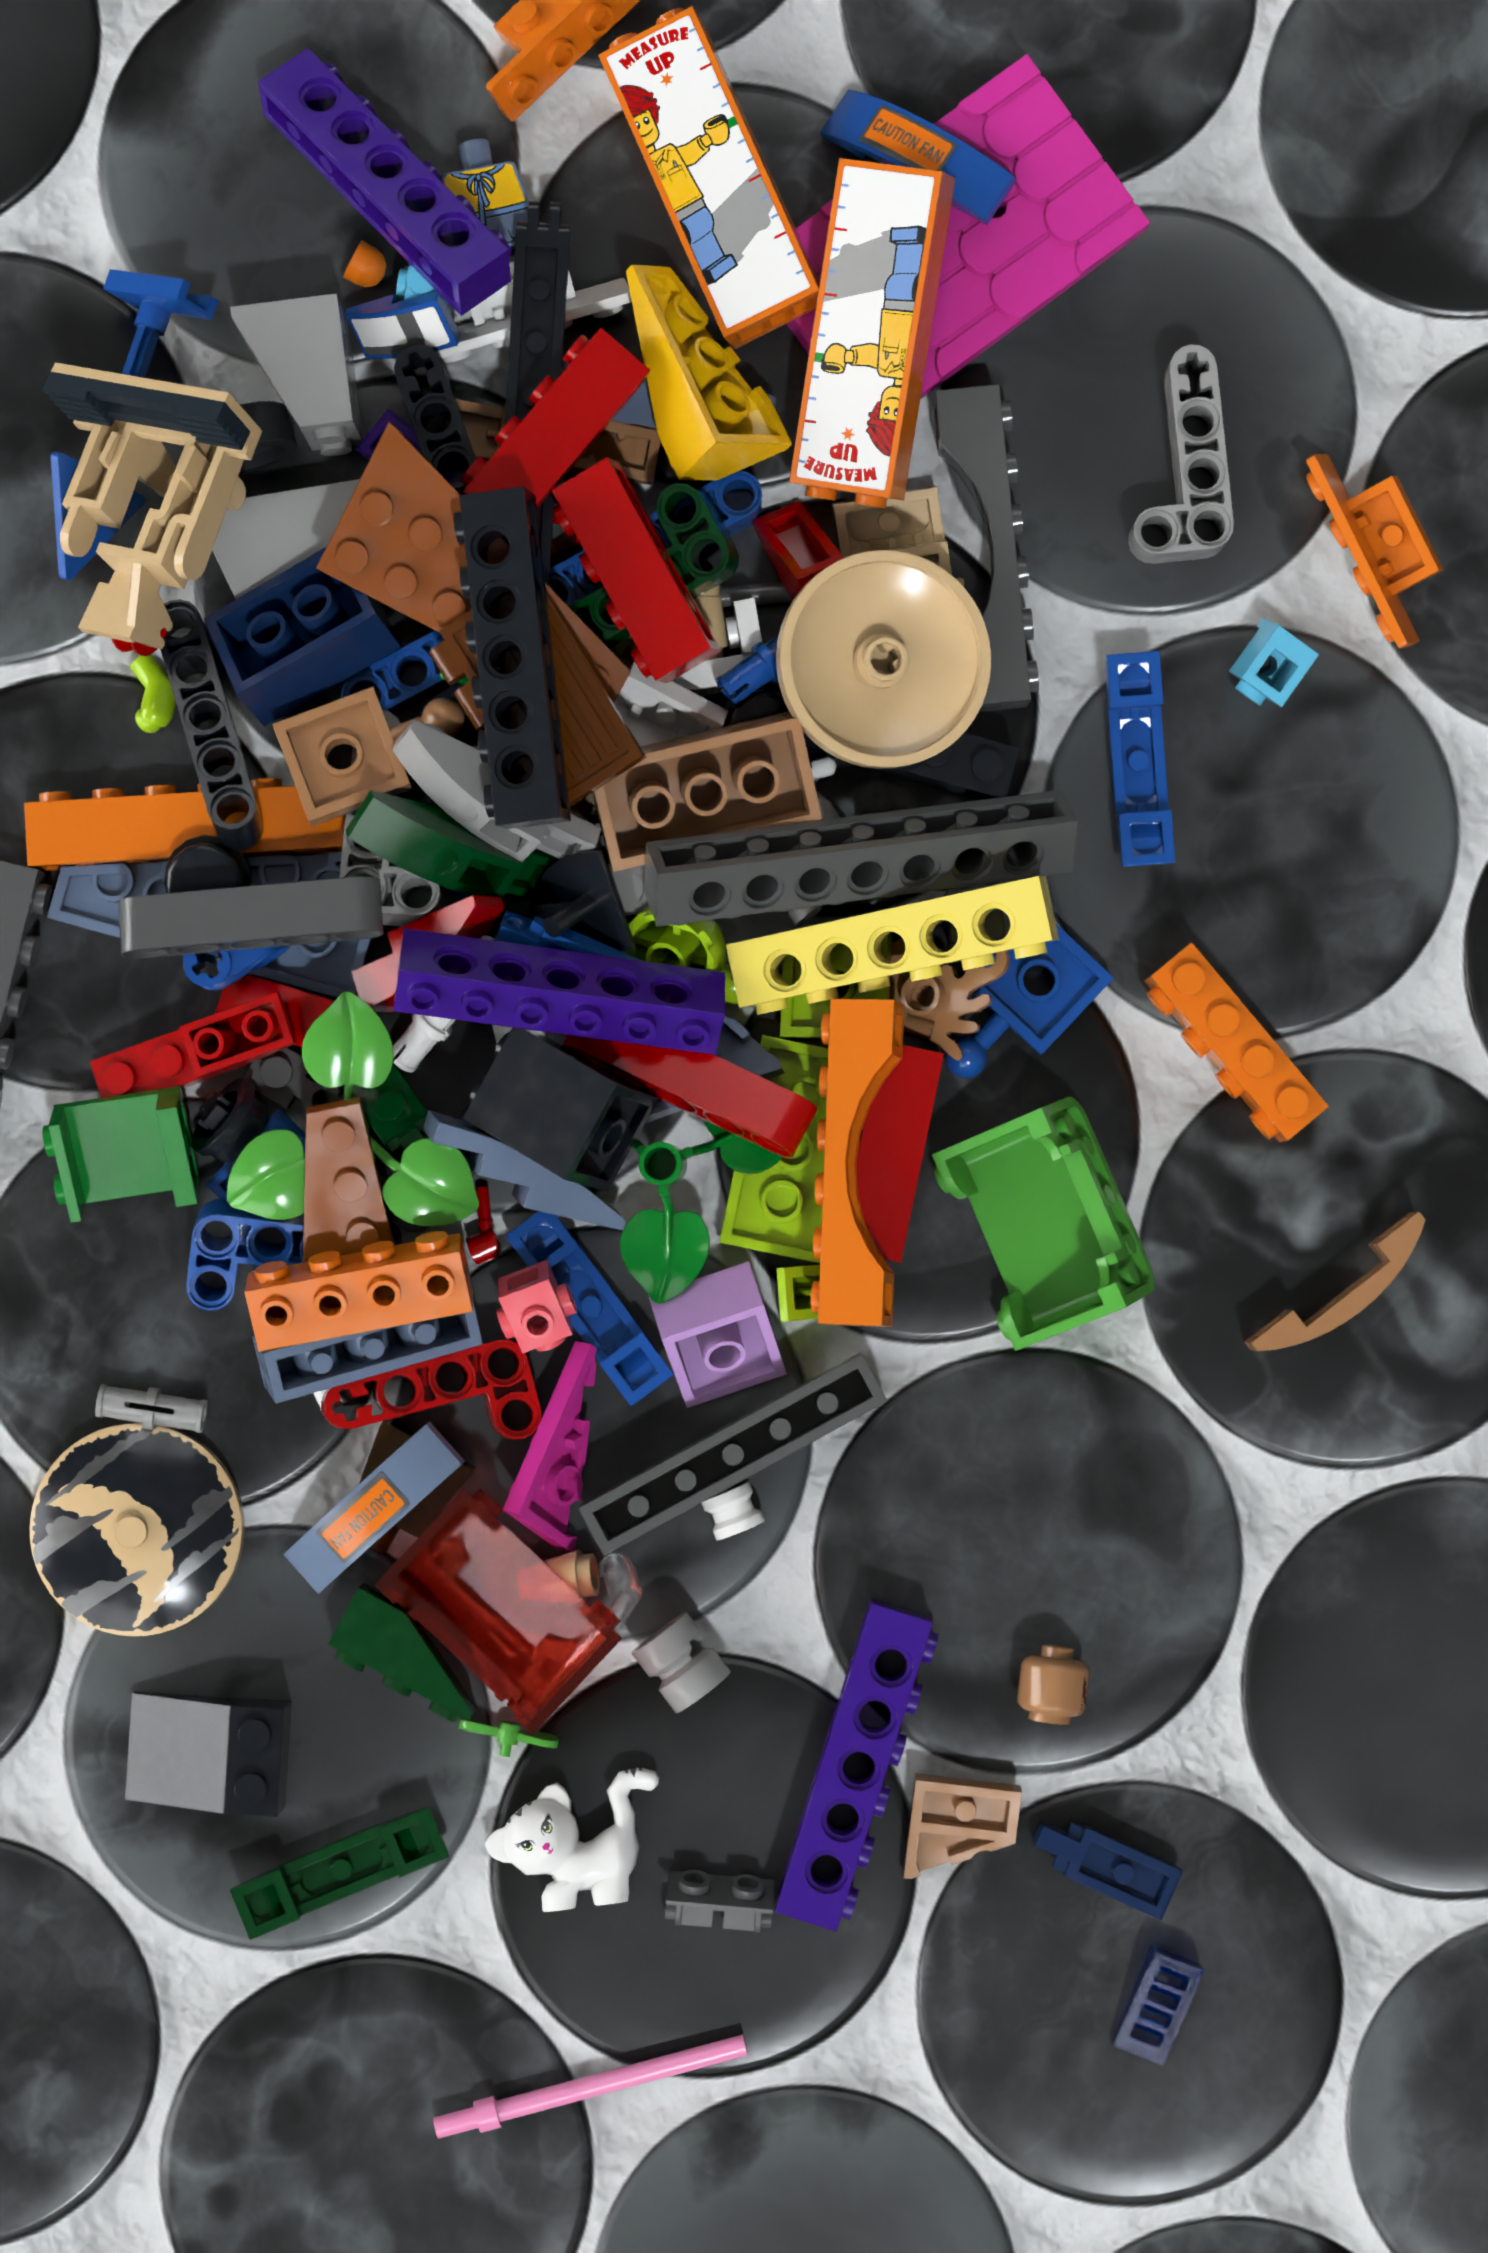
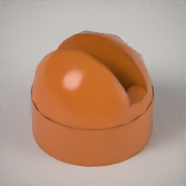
M361 240L345 270L343 278L362 287H371L378 284L384 278L386 271V261L383 254L376 247Z

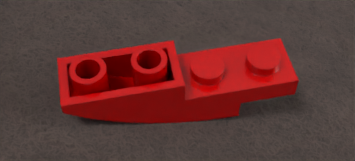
M275 992L180 1026L179 1030L89 1062L101 1098L178 1086H181V1089L252 1063L297 1042L280 992Z

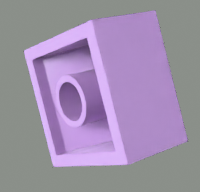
M749 1261L697 1278L685 1291L665 1303H654L649 1297L663 1345L687 1408L787 1375Z

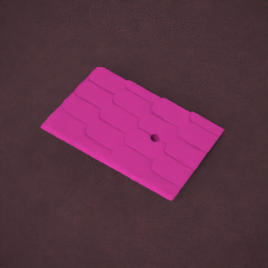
M1028 54L959 102L955 109L934 123L935 126L955 136L1014 175L1017 181L988 225L951 206L920 399L1143 234L1150 225V221L1139 206L1133 202L1134 199L1107 162H1104L1102 155L1077 121L1072 118V114L1045 77H1042L1040 70ZM833 199L821 207L817 214L796 228L819 281L821 279ZM816 309L786 324L808 355Z

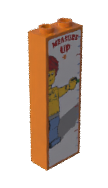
M693 6L685 10L683 8L670 10L657 19L656 25L639 34L627 33L616 38L609 45V49L598 56L724 339L734 349H737L815 310L820 281L706 26Z
M839 158L789 483L806 485L804 496L836 501L837 490L856 493L855 504L885 509L888 498L904 501L956 179L943 171Z

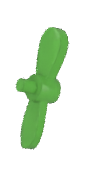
M460 1720L458 1729L497 1737V1742L501 1743L499 1755L504 1757H510L512 1745H517L518 1741L547 1748H557L559 1738L555 1735L521 1730V1724L510 1721H500L499 1727Z

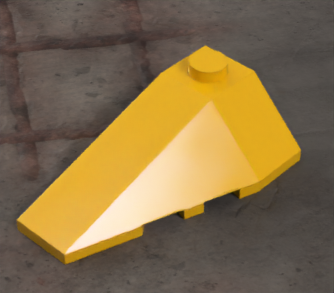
M632 264L626 270L643 362L650 369L647 382L657 433L668 456L669 463L678 479L717 481L786 451L792 443L771 399L761 386L752 390L735 368L741 361L731 346L723 349L713 339L705 328L708 324V316L671 267Z

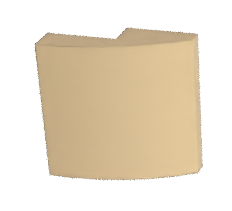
M933 485L906 490L904 501L888 498L886 509L855 504V499L832 503L839 550L844 558L867 551H900L927 559L952 575L937 486Z

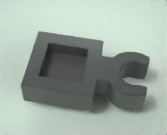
M289 1048L282 1049L252 1062L243 1077L255 1087V1091L288 1110L296 1097L302 1100L303 1108L307 1111V1107L316 1106L314 1099L318 1092L327 1090L338 1097L342 1093L340 1087H324L316 1081L309 1079L310 1074L305 1069L302 1056Z

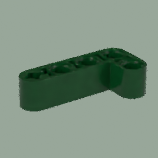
M676 483L665 488L657 499V516L673 545L667 551L693 599L725 582L735 573L739 562L738 551L712 501L705 493L682 483ZM692 496L696 503V513L689 522L679 524L674 516V508L681 498ZM717 543L722 552L721 561L715 569L704 571L700 566L699 555L706 545ZM603 586L569 607L589 627L596 624L603 631V634L601 631L592 630L611 648L630 637L627 628L620 631L610 620L605 607V602L610 600V597Z

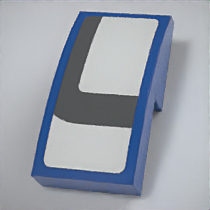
M437 291L398 302L395 294L347 308L345 312L366 359H394L404 348L414 344L427 345L435 351H440L458 346L459 330L444 298Z

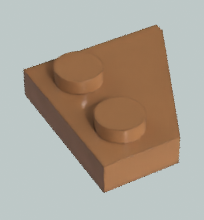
M915 1773L903 1878L913 1879L921 1876L920 1871L949 1861L951 1865L972 1859L980 1851L992 1852L1015 1844L1022 1797L1021 1786Z

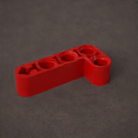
M497 1340L329 1388L324 1393L321 1401V1412L325 1420L333 1427L339 1429H355L481 1394L489 1423L493 1431L503 1438L524 1439L538 1429L541 1421V1408L528 1358L525 1353L522 1354L519 1345L510 1340ZM494 1350H507L515 1360L514 1371L506 1379L494 1377L488 1369V1359ZM447 1362L458 1365L464 1375L461 1388L454 1393L444 1392L436 1382L438 1369ZM394 1376L404 1377L412 1386L413 1394L411 1400L402 1407L391 1405L384 1396L385 1384ZM373 1382V1399L381 1411L380 1414L372 1416V1404L354 1409V1419L346 1421L343 1413L334 1414L332 1404L340 1400V1391L346 1390L351 1398L367 1395L369 1392L365 1388L364 1383ZM512 1400H517L524 1404L528 1411L527 1423L518 1431L508 1429L501 1417L503 1407Z

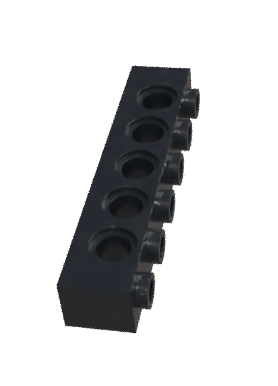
M524 486L459 495L461 511L454 513V529L459 545L465 544L467 566H461L460 584L464 598L471 599L473 620L466 622V639L470 653L477 654L479 675L472 677V694L475 706L478 709H483L485 730L478 731V749L482 762L489 764L491 784L484 786L486 813L489 818L494 817L496 826L505 829L571 821L536 495ZM506 537L510 546L507 557L500 563L490 564L487 558L489 545L497 538ZM504 592H513L516 601L513 612L506 618L496 619L493 612L494 601ZM511 646H518L522 656L519 667L512 673L503 674L499 667V658L502 652ZM523 700L527 706V718L520 727L510 729L505 721V712L510 704ZM529 755L533 761V773L526 782L516 784L511 776V766L518 757Z

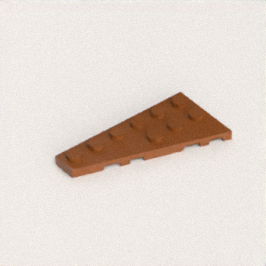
M391 421L388 422L316 569L439 632V630L472 609L471 599L464 598L460 584L461 566H467L465 544L459 545L454 529V513L461 511L459 498L461 494L405 438ZM503 537L495 539L488 547L487 558L490 564L502 562L509 553V543ZM545 581L548 598L614 703L631 672L630 668Z

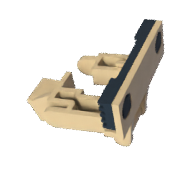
M55 362L42 391L49 394L48 397L51 400H55V404L61 407L60 410L63 413H68L67 417L74 420L73 423L78 429L91 431L62 503L68 510L60 532V544L64 553L74 557L86 555L92 547L99 525L120 529L137 480L155 490L159 496L164 497L159 510L149 508L133 549L99 542L96 553L114 570L109 584L98 583L78 626L84 633L112 638L115 647L122 652H129L134 649L141 656H149L158 648L162 649L164 647L165 641L163 638L166 636L167 631H171L173 627L170 616L159 595V588L162 584L184 589L188 580H197L202 576L226 509L236 511L242 507L245 501V485L238 476L244 459L251 461L262 430L229 392ZM162 442L184 446L177 466Z

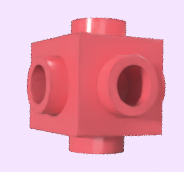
M548 1260L498 1278V1299L502 1306L496 1309L498 1321L507 1339L516 1338L522 1354L534 1349L537 1351L553 1349L563 1343L566 1337L572 1335L571 1315L578 1313L576 1303L567 1283L558 1286Z

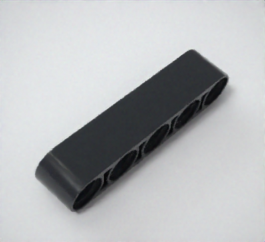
M181 599L170 600L164 603V606L170 616L173 627L171 631H167L166 636L163 638L165 645L160 650L208 814L216 834L223 845L234 850H245L254 846L261 839L264 824L220 674L197 607L189 601ZM181 628L192 629L183 637L171 636ZM193 674H206L202 680L196 683L184 682ZM208 719L220 720L211 729H198V726ZM222 765L234 766L224 776L216 777L211 775L216 768ZM242 811L248 813L238 823L229 824L225 822V819L234 812Z

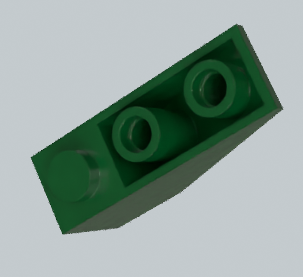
M365 1583L359 1586L327 1644L338 1650L335 1658L348 1667L363 1672L364 1668L368 1666L384 1675L382 1683L403 1696L410 1697L414 1691L431 1700L428 1708L449 1721L457 1722L459 1717L469 1721L477 1707L412 1610Z

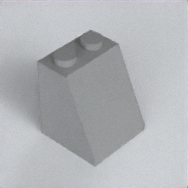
M337 293L230 307L231 317L245 343L311 450H320L321 455L338 456L352 452V446L359 445L363 440L349 321Z

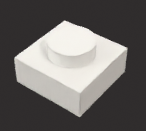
M755 598L733 601L734 616L725 618L730 649L740 648L741 654L752 653L751 648L757 643L762 642Z

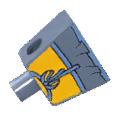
M472 139L465 141L458 146L462 170L441 175L443 183L455 196L462 195L470 202L477 218L489 230L496 229L504 236L510 246L511 256H514L517 221L527 222L529 200L514 162L510 161L493 164L489 140Z

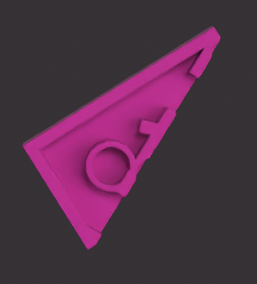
M575 1341L503 1507V1511L554 1548L566 1552L574 1551L577 1542V1536L567 1534L570 1505L575 1501H581L582 1470L586 1463L590 1420L580 1418L584 1386H594L597 1367L595 1362L597 1348L592 1344Z

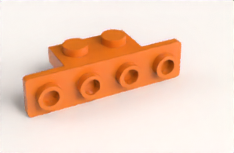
M520 0L513 5L493 25V28L500 39L518 52V54L486 84L487 91L502 114L510 121H515L640 0Z
M1315 454L1307 458L1306 462L1311 471L1306 474L1308 484L1320 502L1326 501L1334 517L1330 521L1331 531L1343 549L1349 548L1357 564L1353 568L1356 582L1365 595L1369 596L1372 594L1381 612L1376 615V620L1382 634L1388 642L1392 643L1395 641L1399 649L1410 647L1420 642L1398 594L1444 569L1398 476H1390L1350 498L1328 454Z

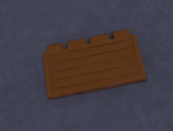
M504 592L494 601L493 612L496 619L506 618L513 612L516 603L513 592ZM547 596L569 806L571 807L647 757ZM471 609L439 630L444 641L433 647L429 654L448 685L455 684L466 676L468 677L469 682L456 690L454 695L475 729L479 731L485 727L483 709H478L475 706L472 694V677L479 675L477 654L470 653L466 639V622L473 620ZM511 646L502 652L499 658V667L503 674L512 673L519 667L522 656L518 646ZM523 700L513 702L505 712V721L510 729L520 727L527 718V706ZM529 755L518 757L511 766V774L521 768L526 772V774L514 781L516 784L526 782L533 773V761Z

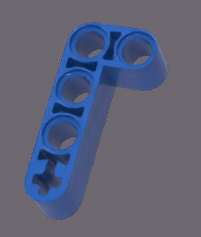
M214 1199L205 1203L199 1210L191 1239L186 1283L187 1295L191 1302L198 1308L207 1311L219 1310L225 1307L232 1300L240 1264L260 1266L272 1261H284L287 1265L303 1263L304 1213L292 1219L274 1220L235 1209L229 1205L227 1199ZM211 1221H221L230 1227L232 1234L225 1238H217L207 1232L205 1225ZM390 1221L395 1245L403 1244L399 1228ZM273 1227L280 1230L286 1239L279 1244L271 1245L265 1243L258 1235V1232L264 1228ZM213 1271L223 1276L226 1284L219 1288H211L202 1283L199 1276L202 1273Z

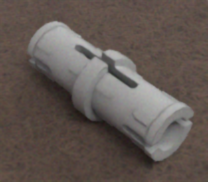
M101 1384L96 1400L95 1416L142 1423V1428L153 1430L154 1425L202 1433L207 1417L208 1401L162 1394L161 1388L149 1387L146 1392ZM130 1403L168 1408L173 1409L174 1413L167 1414L130 1408L129 1405Z

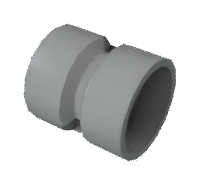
M687 1611L665 1624L631 1653L649 1677L659 1676L661 1679L659 1691L676 1714L701 1699L731 1673L714 1648H703L701 1642L704 1634Z

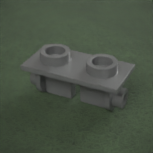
M700 1870L669 1871L665 1919L675 1920V1925L678 1926L687 1925L712 1928L713 1911H723V1929L760 1933V1927L771 1928L775 1880L760 1879L750 1874L725 1876L707 1874Z

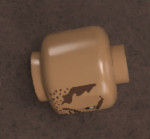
M1043 1644L1041 1654H1031L1023 1659L1017 1702L1021 1708L1029 1711V1720L1049 1724L1070 1725L1071 1717L1079 1716L1084 1712L1090 1669L1083 1661L1073 1659V1648Z

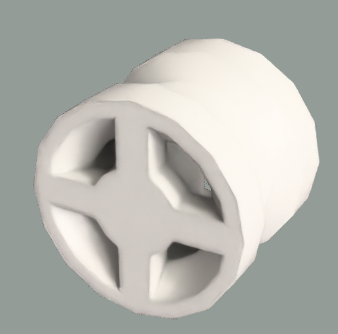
M749 1481L732 1486L701 1503L704 1511L712 1514L714 1519L713 1533L716 1541L746 1531L765 1521L761 1510L754 1508L750 1497L753 1490Z

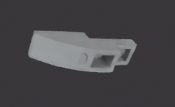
M413 720L395 741L392 751L409 775L437 805L471 833L513 858L523 862L537 848L561 859L574 853L592 851L596 847L602 828L586 821L581 814L570 810L571 821L512 829L496 826L494 817H488L484 804V786L491 784L489 764L482 762L477 746L467 745L448 736L443 729L436 725L423 724L416 720Z

